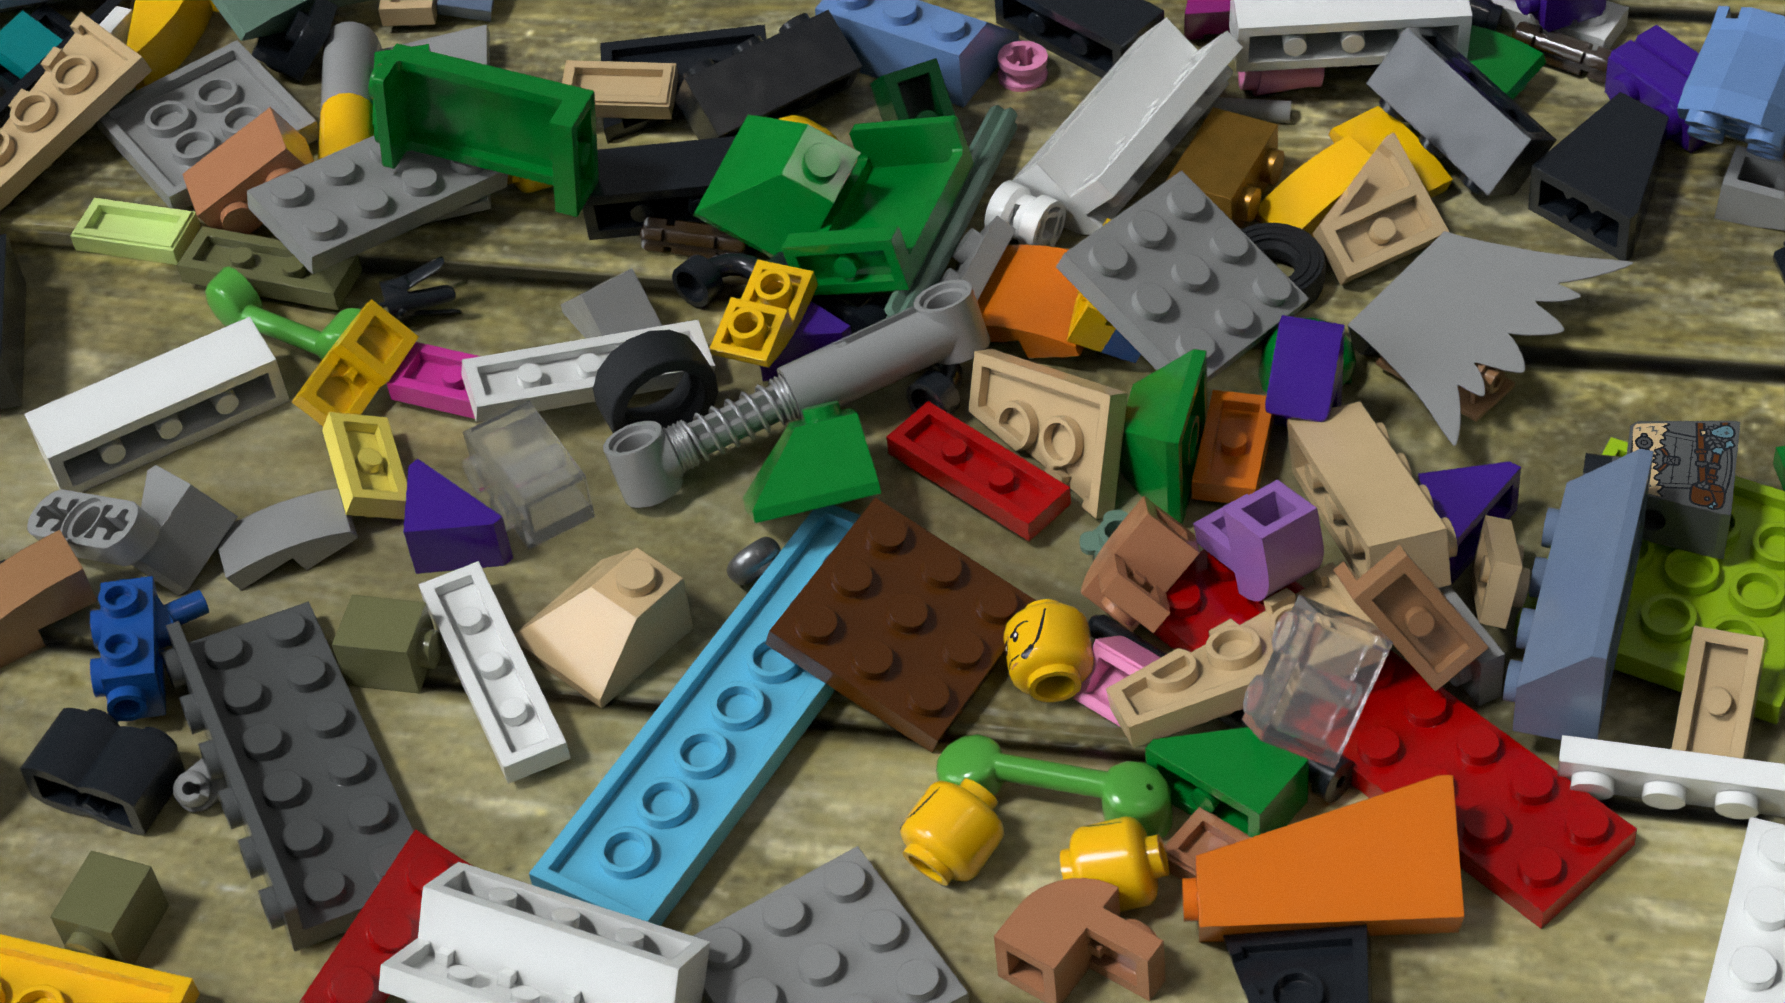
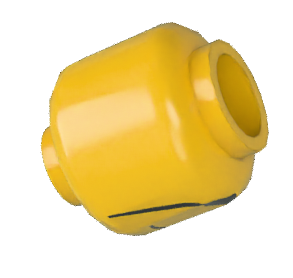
M1041 599L1028 604L1025 609L1017 612L1008 621L1003 638L1008 671L1014 686L1042 702H1059L1075 696L1080 691L1082 682L1091 674L1094 666L1091 633L1085 615L1073 606L1059 603L1052 599Z
M964 778L960 785L947 781L934 782L926 789L901 824L900 834L904 844L907 846L902 852L904 858L915 869L940 885L947 886L951 880L965 882L973 879L1004 836L1003 824L993 811L998 804L997 799L986 788L968 778Z
M1120 817L1079 827L1071 835L1069 848L1060 851V866L1063 880L1088 878L1104 881L1119 887L1120 912L1153 904L1159 888L1158 878L1169 876L1168 858L1161 836L1159 834L1147 836L1142 824L1133 817Z

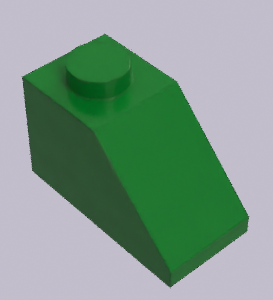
M1253 727L1153 739L1145 748L1146 764L1157 769L1168 782L1171 789L1172 805L1189 815H1192L1200 807L1246 833L1249 837L1287 826L1308 802L1309 759L1302 756L1290 743L1280 739L1274 740Z

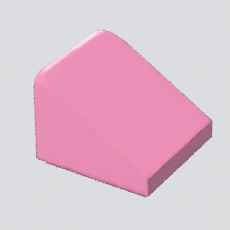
M1124 636L1095 639L1092 647L1094 657L1093 670L1086 680L1082 682L1080 691L1073 699L1121 727L1110 709L1106 688L1161 657Z

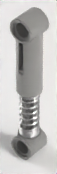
M955 279L932 285L915 298L914 306L777 368L778 378L774 376V379H770L768 387L764 388L757 384L755 393L749 395L742 391L739 396L740 400L733 402L730 399H726L724 407L720 409L710 406L709 414L702 416L695 413L693 421L688 424L680 420L676 424L673 423L672 426L668 425L667 428L663 427L662 429L661 425L657 422L642 421L627 425L614 432L606 439L603 451L625 503L635 508L650 507L662 503L680 490L683 484V473L685 470L689 471L690 468L698 466L700 458L703 457L705 461L709 462V454L717 450L724 454V447L732 443L740 447L739 440L748 436L755 440V433L763 429L771 433V425L781 421L782 425L786 426L787 423L796 421V419L802 420L804 419L803 408L831 401H839L841 408L936 363L951 365L973 359L974 351L985 350L991 340L971 283Z

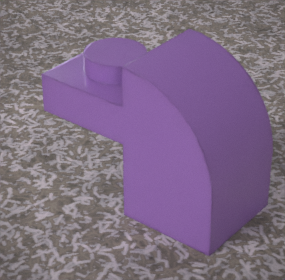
M1275 480L1250 495L1245 494L1193 523L1197 544L1235 572L1239 594L1252 601H1261L1318 569L1323 561L1324 546L1317 507L1279 480Z

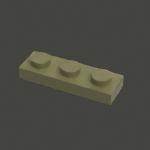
M202 226L177 264L182 282L207 286L224 267L229 266L241 273L251 283L259 296L339 310L362 272L358 254L312 274L278 239Z

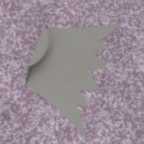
M1444 231L1348 324L1350 338L1359 354L1371 355L1379 353L1417 394L1434 417L1442 432L1451 444L1455 446L1459 438L1461 424L1458 386L1480 397L1485 395L1484 381L1475 363L1504 371L1523 373L1525 371V361L1519 347L1509 334L1538 336L1553 335L1564 331L1562 324L1536 302H1563L1579 299L1581 297L1579 293L1560 285V283L1608 274L1632 265L1633 262L1538 252L1480 241Z

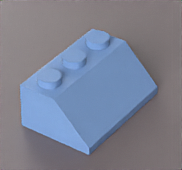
M822 0L815 8L816 15L826 10L830 11L862 64L859 73L878 79L885 74L937 58L951 103L964 107L999 66L997 59L999 50L1006 44L1019 41L1018 32L920 0Z

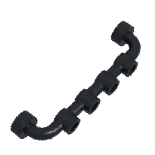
M783 251L776 253L768 260V262L788 266ZM724 253L709 259L701 255H692L674 269L672 281L678 294L687 303L695 307H704L723 291L724 283L722 278L740 276L749 280L757 259H761L745 253ZM849 294L816 295L811 299L813 303L850 325L852 334L887 317L884 310L887 301L877 296L870 297L860 307L848 302ZM936 363L928 367L932 370L926 371L907 389V401L914 413L928 401L951 415L960 407L961 399L958 389L962 384V367L959 363L951 365Z

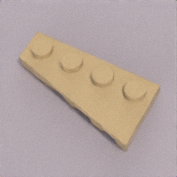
M82 12L79 13L70 25L74 35L64 48L53 47L42 61L41 65L46 71L31 91L21 89L8 105L11 109L10 118L0 128V211L8 206L20 192L44 170L49 168L60 155L85 132L89 131L99 119L125 95L129 94L152 71L141 55Z
M1331 562L1313 572L1315 583L1296 594L1288 588H1284L1264 600L1265 611L1241 625L1232 619L1227 620L1209 630L1210 637L1202 647L1193 652L1177 648L1106 688L1112 713L1132 747L1136 748L1150 743L1153 739L1169 737L1177 732L1216 718L1226 717L1235 711L1279 695L1292 693L1301 687L1343 672L1355 670L1362 665L1389 656L1386 636L1353 601L1333 571L1336 566Z

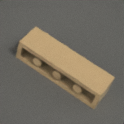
M1360 401L1332 408L1329 418L1325 422L1293 417L1287 418L1292 473L1311 504L1317 507L1319 517L1353 572L1360 578L1398 545H1401L1438 588L1451 585L1449 558L1457 556L1458 552L1457 539L1452 523L1447 517L1440 518L1434 510L1433 501L1425 484L1417 485L1414 481L1404 453H1395L1391 447L1384 424L1382 422L1375 423Z

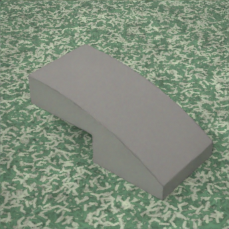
M336 488L298 496L264 508L234 522L219 543L218 550L226 579L239 590H242L291 558L308 570L357 539L358 535L352 516L345 514L339 489Z

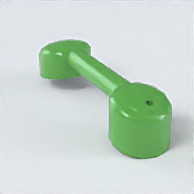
M229 266L224 267L208 283L205 290L209 307L215 317L226 327L250 317L260 333L318 355L321 361L361 311L358 308L344 309L335 316L322 332L264 310L260 297L251 283L236 269Z
M979 734L964 736L949 744L937 760L936 774L938 781H947L960 785L964 778H968L986 788L993 795L999 792L1004 782L1091 796L1101 798L1105 821L1120 817H1133L1142 824L1147 836L1159 834L1161 838L1167 836L1172 827L1173 811L1171 789L1168 782L1157 769L1144 762L1126 761L1111 767L1108 771L1003 754L997 742Z

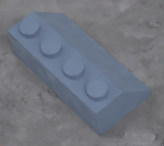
M1638 449L1567 482L1561 508L1548 507L1541 546L1551 549L1548 559L1535 558L1529 597L1538 598L1536 609L1523 608L1516 648L1525 649L1523 662L1510 660L1504 685L1503 701L1515 703L1513 731L1562 740V735L1598 740L1643 541L1654 451Z

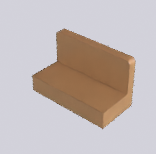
M1398 545L1360 578L1344 561L1333 569L1353 601L1435 692L1489 648L1482 637L1401 545Z

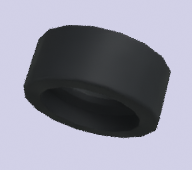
M670 329L647 331L626 340L607 356L597 370L593 386L596 405L613 433L627 425L642 421L657 422L661 425L662 429L663 427L667 428L668 425L672 426L673 423L676 424L680 420L688 424L693 421L695 413L702 416L709 414V408L715 405L719 392L716 374L698 346L687 335ZM684 371L683 377L675 389L660 401L645 407H627L635 392L650 379L667 372Z

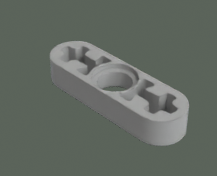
M62 489L52 492L35 507L28 520L27 530L39 541L60 529L76 557L119 566H129L142 559L150 551L158 538L160 526L153 517L133 501Z

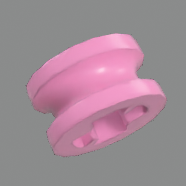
M1014 41L1004 45L999 50L997 56L999 65L998 79L1004 88L1014 92H1027L1042 86L1048 76L1046 68L1048 54L1046 49L1040 44L1032 41Z

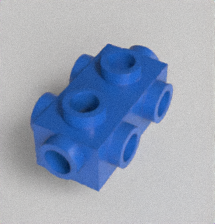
M153 576L100 583L101 591L99 592L98 600L101 609L90 611L92 640L95 649H99L101 658L90 660V675L94 696L96 698L106 697L107 712L117 722L166 715L165 665L161 652L165 651V647L171 646L166 625L179 621L180 625H183L208 614L207 602L201 591L197 590L163 605L158 597Z

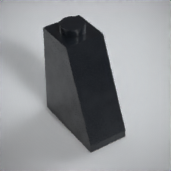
M1619 92L1532 165L1528 209L1617 259L1628 261L1634 254L1663 164L1669 117Z

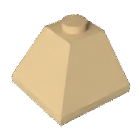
M634 548L599 561L514 633L525 655L597 706L603 708L694 627L683 578L639 548Z

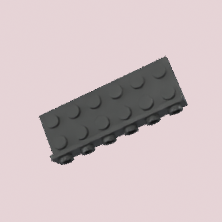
M309 601L189 643L179 621L166 625L172 649L161 652L166 671L174 689L186 686L189 694L179 697L192 735L202 731L206 734L208 741L199 743L198 746L211 782L223 777L226 781L228 788L217 791L230 829L243 826L247 837L237 840L250 878L254 879L262 875L265 878L268 887L258 890V895L271 930L284 926L294 952L346 933L414 831Z

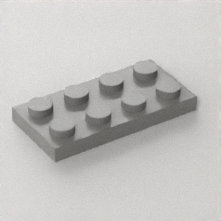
M374 136L247 190L248 208L312 274H315L507 187L508 174L416 151H407L395 169L382 166L380 144L376 143Z

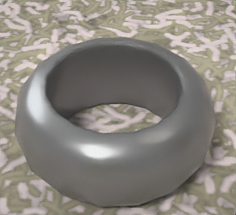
M763 537L754 541L736 554L728 563L727 574L729 578L739 585H744L757 579L779 554L781 547L770 537Z

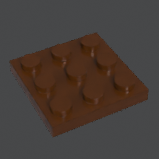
M875 497L769 630L765 644L933 753L1005 655L1003 636L1008 621L1017 612L1025 609L1028 604L1037 600Z

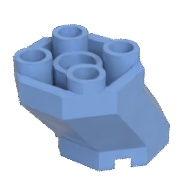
M1718 6L1711 29L1687 79L1677 107L1679 118L1684 119L1685 123L1689 125L1688 135L1714 144H1722L1724 137L1748 143L1746 151L1753 155L1769 160L1782 161L1785 152V16L1756 8L1741 7L1738 18H1731L1730 6Z

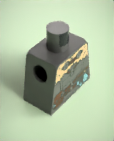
M1637 421L1630 425L1627 454L1638 449L1654 451L1643 540L1712 558L1724 559L1732 511L1740 422ZM1586 453L1583 475L1621 457Z

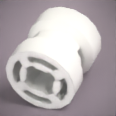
M1008 180L1002 183L991 197L986 209L984 224L986 227L996 216H999L1016 229L1010 240H1018L1019 245L1054 247L1064 228L1066 207L1062 201L1047 195L1032 196L1028 187Z

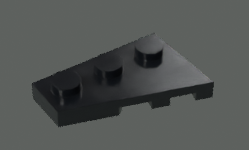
M765 24L600 43L601 61L676 63L679 74L676 90L677 96L684 80L683 75L687 70L706 59H713L716 64L732 56L731 52L734 48L754 36H760L763 41L766 40ZM676 101L674 102L672 118L683 114ZM603 118L607 143L668 119Z
M1367 924L1223 935L1228 954L1248 1003H1372L1371 939Z

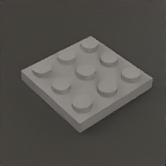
M238 40L123 97L96 122L99 130L169 208L180 210L193 205L182 174L269 107L275 110L304 136L307 144L319 139L317 121Z
M1182 170L1065 252L1056 266L1156 370L1193 349L1206 350L1207 383L1278 328L1282 315L1295 316L1309 300Z
M858 846L693 935L694 937L710 941L703 997L707 1003H969V995L966 989Z

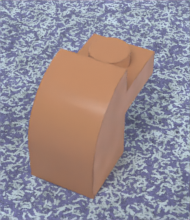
M1143 496L1109 537L1094 559L1083 581L1081 594L1128 630L1133 632L1141 623L1154 633L1170 614L1166 592L1200 553L1195 534L1147 497Z
M1071 878L1047 884L1027 896L994 935L998 976L1045 1003H1063L1089 968L1148 1001H1151L1165 982L1164 940L1158 938L1155 932L1146 924L1136 919L1125 920L1121 918L1119 887L1104 881L1088 878Z

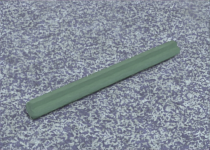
M995 105L988 110L969 146L974 165L910 289L893 291L884 308L887 314L886 318L914 306L915 298L922 291L938 284L1018 128L1015 123L1018 115L1013 108L1010 107L1004 110L999 105Z

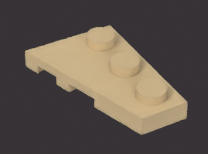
M994 349L974 351L968 411L1016 452L1025 450L1045 467L1046 473L1068 485L1070 489L1084 500L1081 507L1095 519L1103 518L1106 512L1114 510L1128 393Z

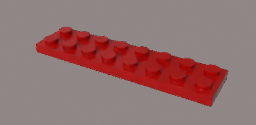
M1203 549L1166 592L1170 614L1153 634L1174 650L1180 648L1193 652L1206 644L1210 637L1209 630L1229 619L1241 625L1264 612V600L1268 597L1261 601H1252L1239 594L1235 572ZM1296 581L1284 587L1291 590L1294 594L1305 589ZM1388 649L1389 656L1362 665L1355 670L1334 675L1301 687L1292 693L1279 695L1249 706L1325 756L1329 757L1333 753L1340 752L1354 761L1356 765L1352 768L1351 785L1368 798L1438 775H1453L1460 868L1540 929L1546 926L1635 846L1636 827L1589 793L1570 790L1571 780L1567 777L1557 776L1558 771L1444 688L1440 687L1435 692L1411 664L1390 649Z

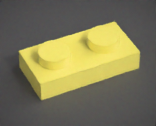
M329 412L322 431L345 514L369 518L404 519L407 481L388 418Z

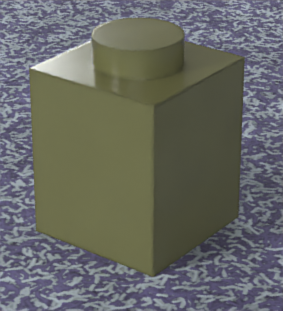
M352 595L333 640L332 647L347 686L420 694L429 668L434 669L439 663L442 637L440 631L435 630L426 602Z
M91 850L50 918L64 944V949L134 965L165 914L169 904L151 866Z

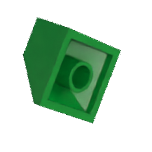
M748 114L693 216L772 258L776 253L782 251L781 247L789 233L819 231L861 152L809 124Z
M1199 349L1189 351L1133 384L1126 405L1120 457L1121 473L1140 496L1147 497L1182 525L1192 495V478L1208 413L1207 351Z
M831 401L803 408L804 419L788 424L743 496L745 510L754 523L881 494L879 480L857 412L851 408L841 410L839 401Z

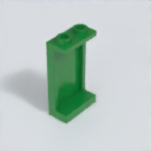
M398 43L393 47L382 64H377L371 73L368 91L369 96L374 99L377 118L374 127V139L376 143L380 144L382 166L395 169L407 151H416L553 185L555 212L578 217L599 181L595 94L593 90Z
M954 115L859 123L852 127L849 133L854 149L861 153L821 228L817 232L789 233L781 247L788 266L814 271L818 286L813 296L910 289L974 165L960 121Z

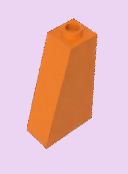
M1438 775L1196 855V878H1182L1184 922L1198 921L1199 942H1224L1223 935L1364 924H1367L1370 936L1459 933L1464 920V905L1453 775Z

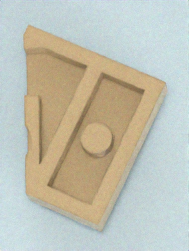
M1395 133L1387 135L1313 232V235L1321 245L1323 253L1340 285H1343L1431 245L1444 231L1449 232L1397 136Z

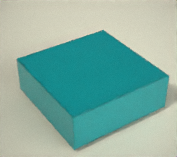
M22 10L0 30V64L21 79L47 56L53 47L58 46L63 40Z

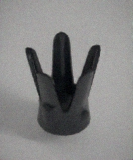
M442 256L407 275L379 282L385 301L378 303V305L382 308L387 307L389 313L400 322L415 316L462 313L459 309L423 310L453 301L456 298V293L452 286L441 285L407 291L440 271L445 265V260Z

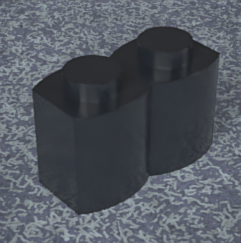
M63 708L20 767L31 795L37 800L66 813L89 815L109 827L137 835L146 834L173 794L175 780L186 771L177 744L168 734L154 727L140 729L120 726L111 715L95 708L88 709L87 711L76 708Z

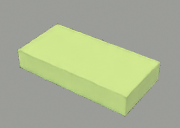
M94 198L70 237L76 251L177 265L201 228V224L194 211Z

